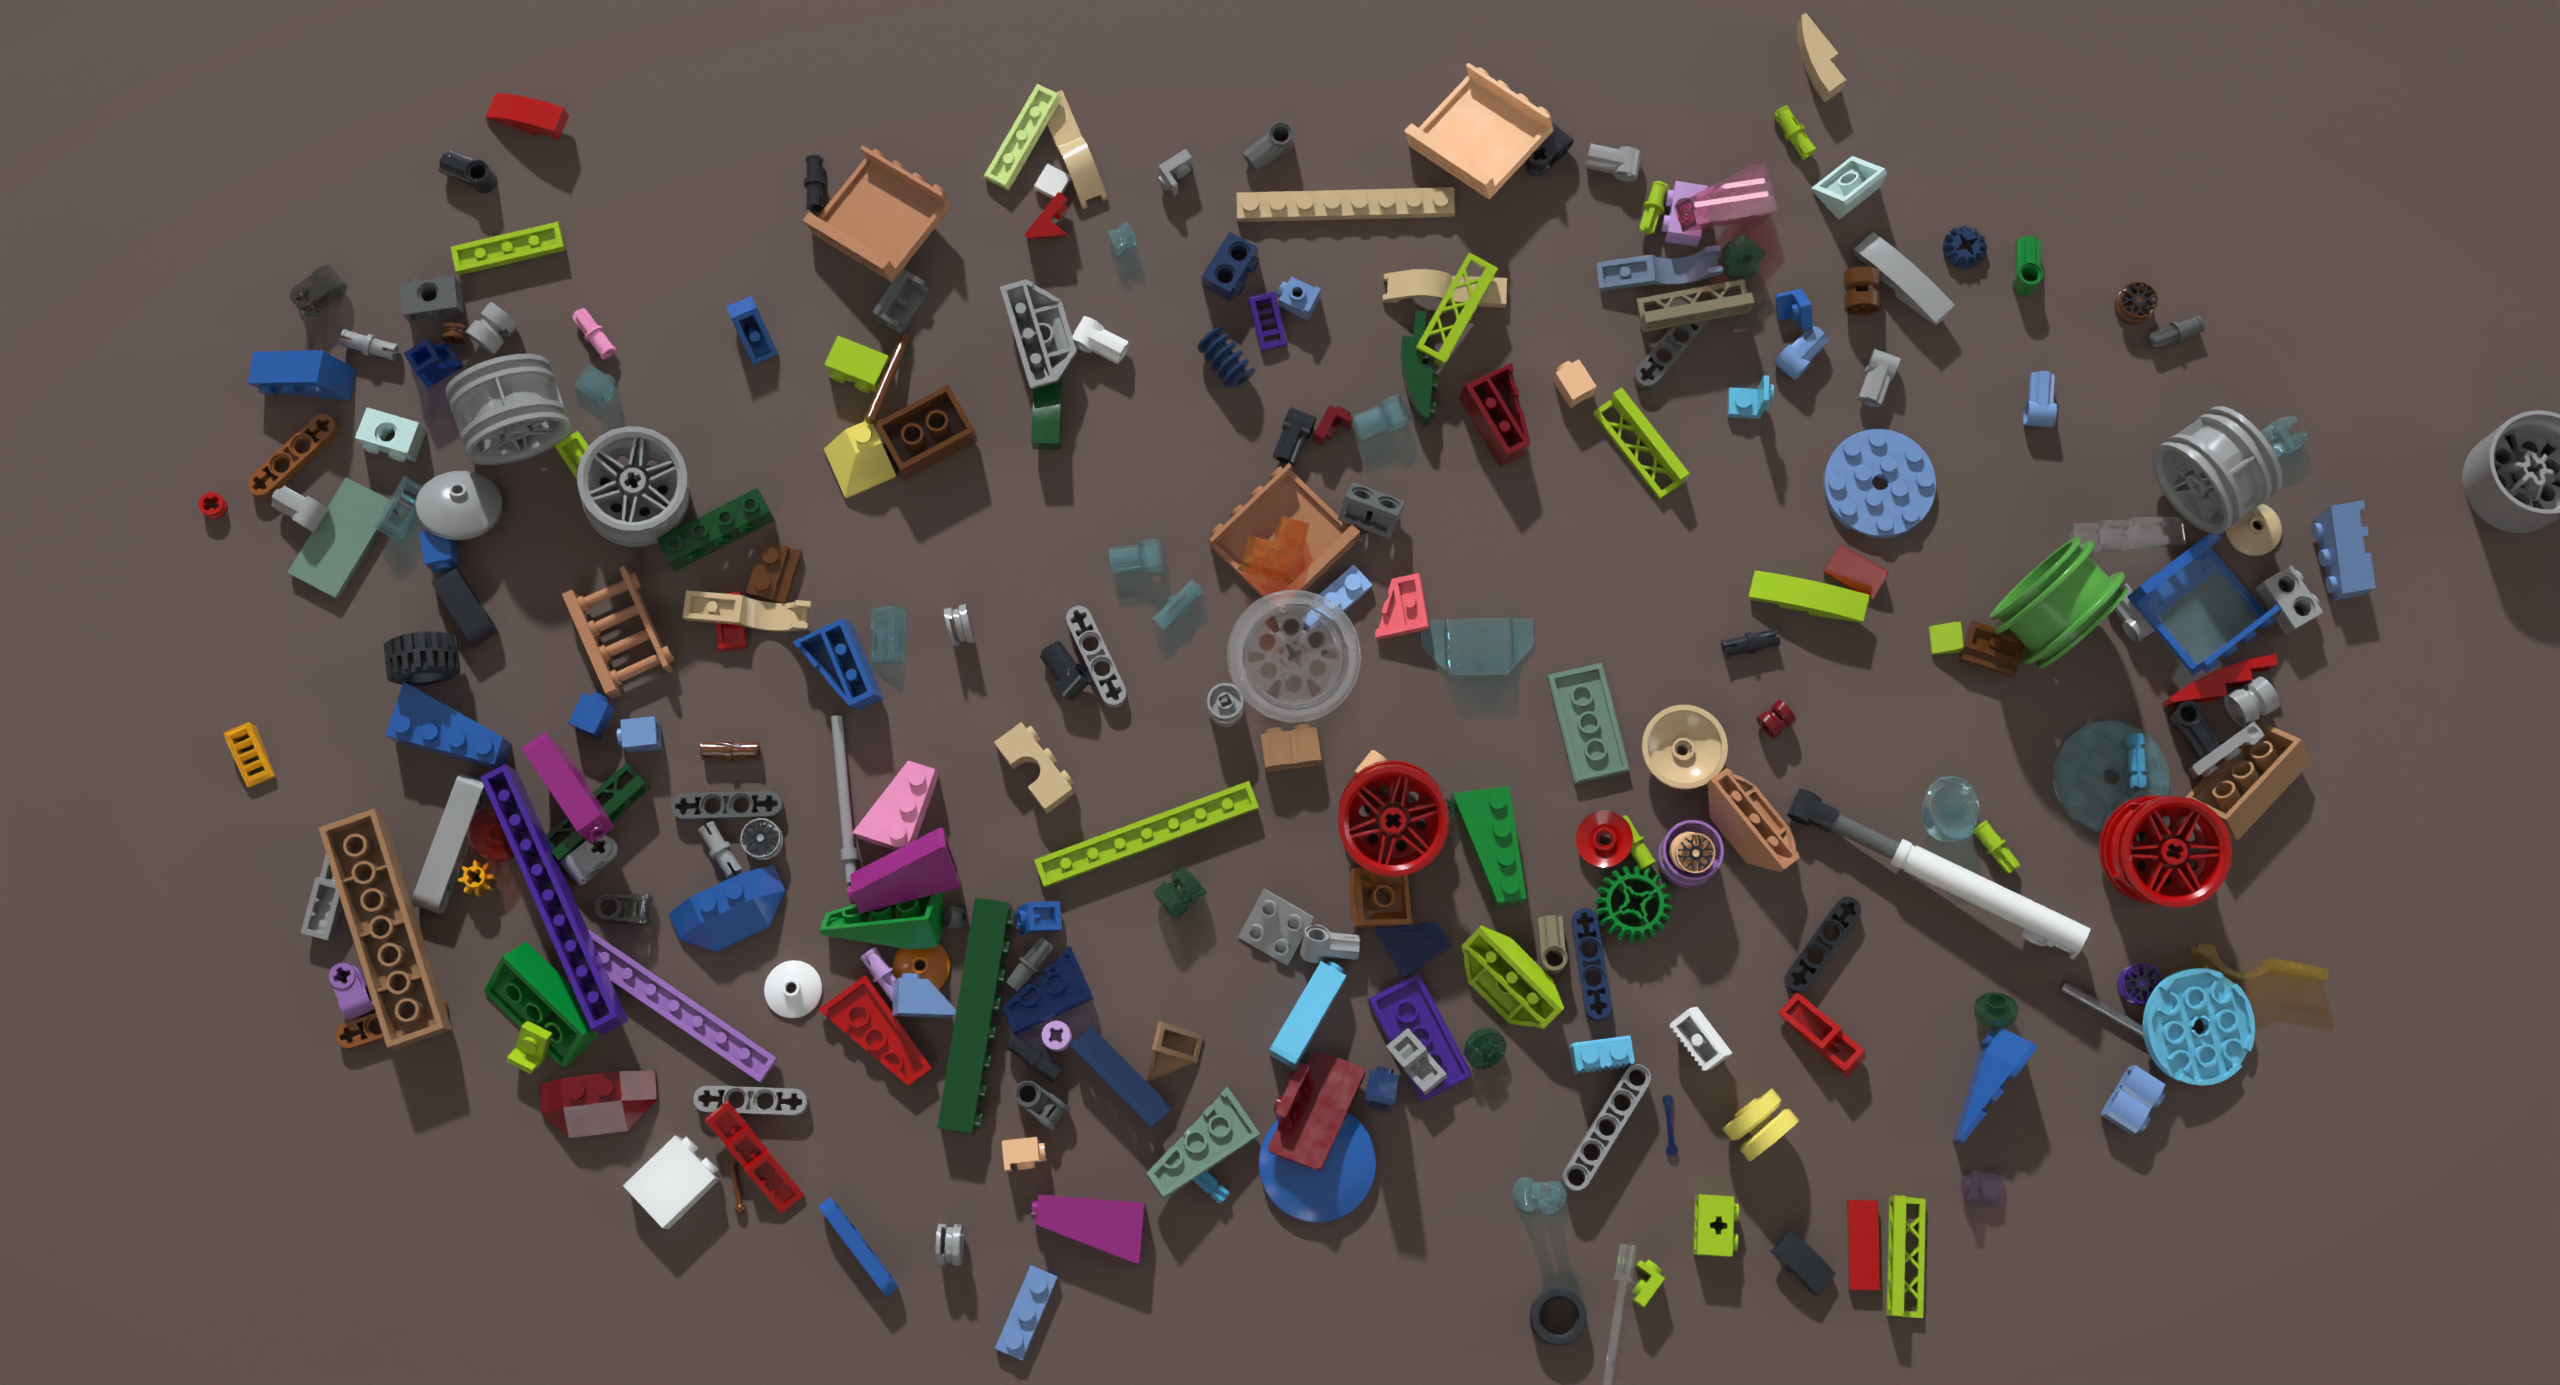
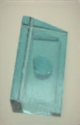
M896 605L871 609V664L905 663L906 609Z

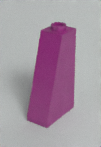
M546 732L522 748L577 832L590 844L602 838L608 831L614 828L572 757Z
M936 829L851 873V886L847 887V893L851 904L856 903L859 913H864L960 888L958 867L944 829Z
M1038 1195V1201H1033L1031 1219H1036V1225L1135 1264H1140L1145 1203Z

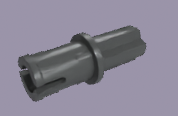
M2199 315L2180 323L2172 322L2169 327L2150 333L2148 341L2155 349L2173 342L2181 343L2184 338L2204 332L2205 325Z
M1039 938L1025 957L1019 958L1021 962L1005 982L1020 992L1033 973L1039 972L1037 968L1051 952L1053 946L1044 938Z

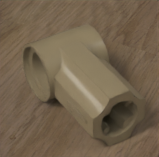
M1548 915L1538 917L1540 967L1548 975H1558L1564 970L1568 959L1565 950L1563 916ZM1550 954H1556L1560 957L1561 964L1556 967L1551 966L1547 963L1546 957Z

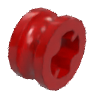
M216 492L205 493L201 496L198 503L199 510L207 518L215 520L223 517L228 507L226 500ZM210 501L218 505L215 510L208 506Z

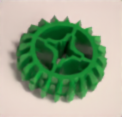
M1625 866L1622 868V877L1619 872L1614 870L1611 873L1614 881L1605 877L1603 883L1607 888L1599 887L1597 889V893L1604 896V898L1599 897L1594 901L1595 904L1603 906V908L1595 911L1596 915H1605V918L1599 924L1601 926H1605L1608 923L1611 925L1607 931L1608 935H1611L1615 930L1619 931L1617 935L1618 941L1623 939L1624 934L1628 935L1627 941L1629 944L1634 942L1635 935H1637L1640 943L1645 942V933L1650 939H1654L1656 937L1654 929L1659 932L1665 929L1660 921L1668 923L1671 919L1667 914L1663 913L1673 910L1672 905L1664 904V902L1672 899L1671 894H1662L1668 885L1666 883L1660 886L1656 884L1660 879L1658 874L1652 880L1648 878L1651 872L1648 868L1644 871L1643 875H1639V866L1633 868L1632 874H1630L1628 867ZM1626 883L1643 885L1649 891L1643 893L1634 892ZM1618 887L1621 892L1622 906L1612 911L1611 896ZM1630 898L1633 899V902L1635 899L1637 901L1642 900L1637 907L1638 911H1634V908L1632 910L1628 908L1623 911L1629 904ZM1655 898L1656 913L1654 919L1649 922L1646 917L1648 914L1645 910V904ZM1630 916L1637 923H1640L1641 926L1631 927L1623 924L1618 919Z

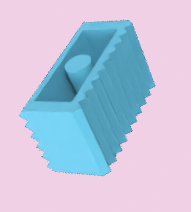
M1630 1035L1576 1042L1570 1045L1573 1072L1576 1075L1579 1072L1583 1074L1585 1071L1589 1073L1596 1070L1600 1072L1602 1069L1606 1071L1608 1068L1610 1070L1613 1068L1618 1069L1619 1067L1623 1069L1625 1066L1629 1068L1635 1061Z

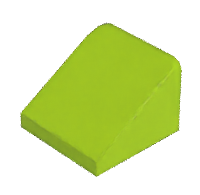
M1961 622L1928 627L1931 655L1960 653L1963 650Z

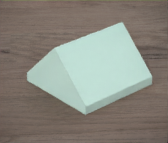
M1851 156L1813 186L1812 190L1835 217L1840 220L1880 188L1887 172L1882 167Z

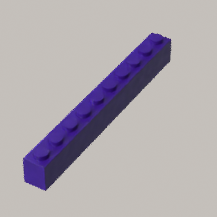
M504 764L480 778L591 1030L603 1035L628 1022V1019L558 861L551 853L553 850L522 780L516 770Z

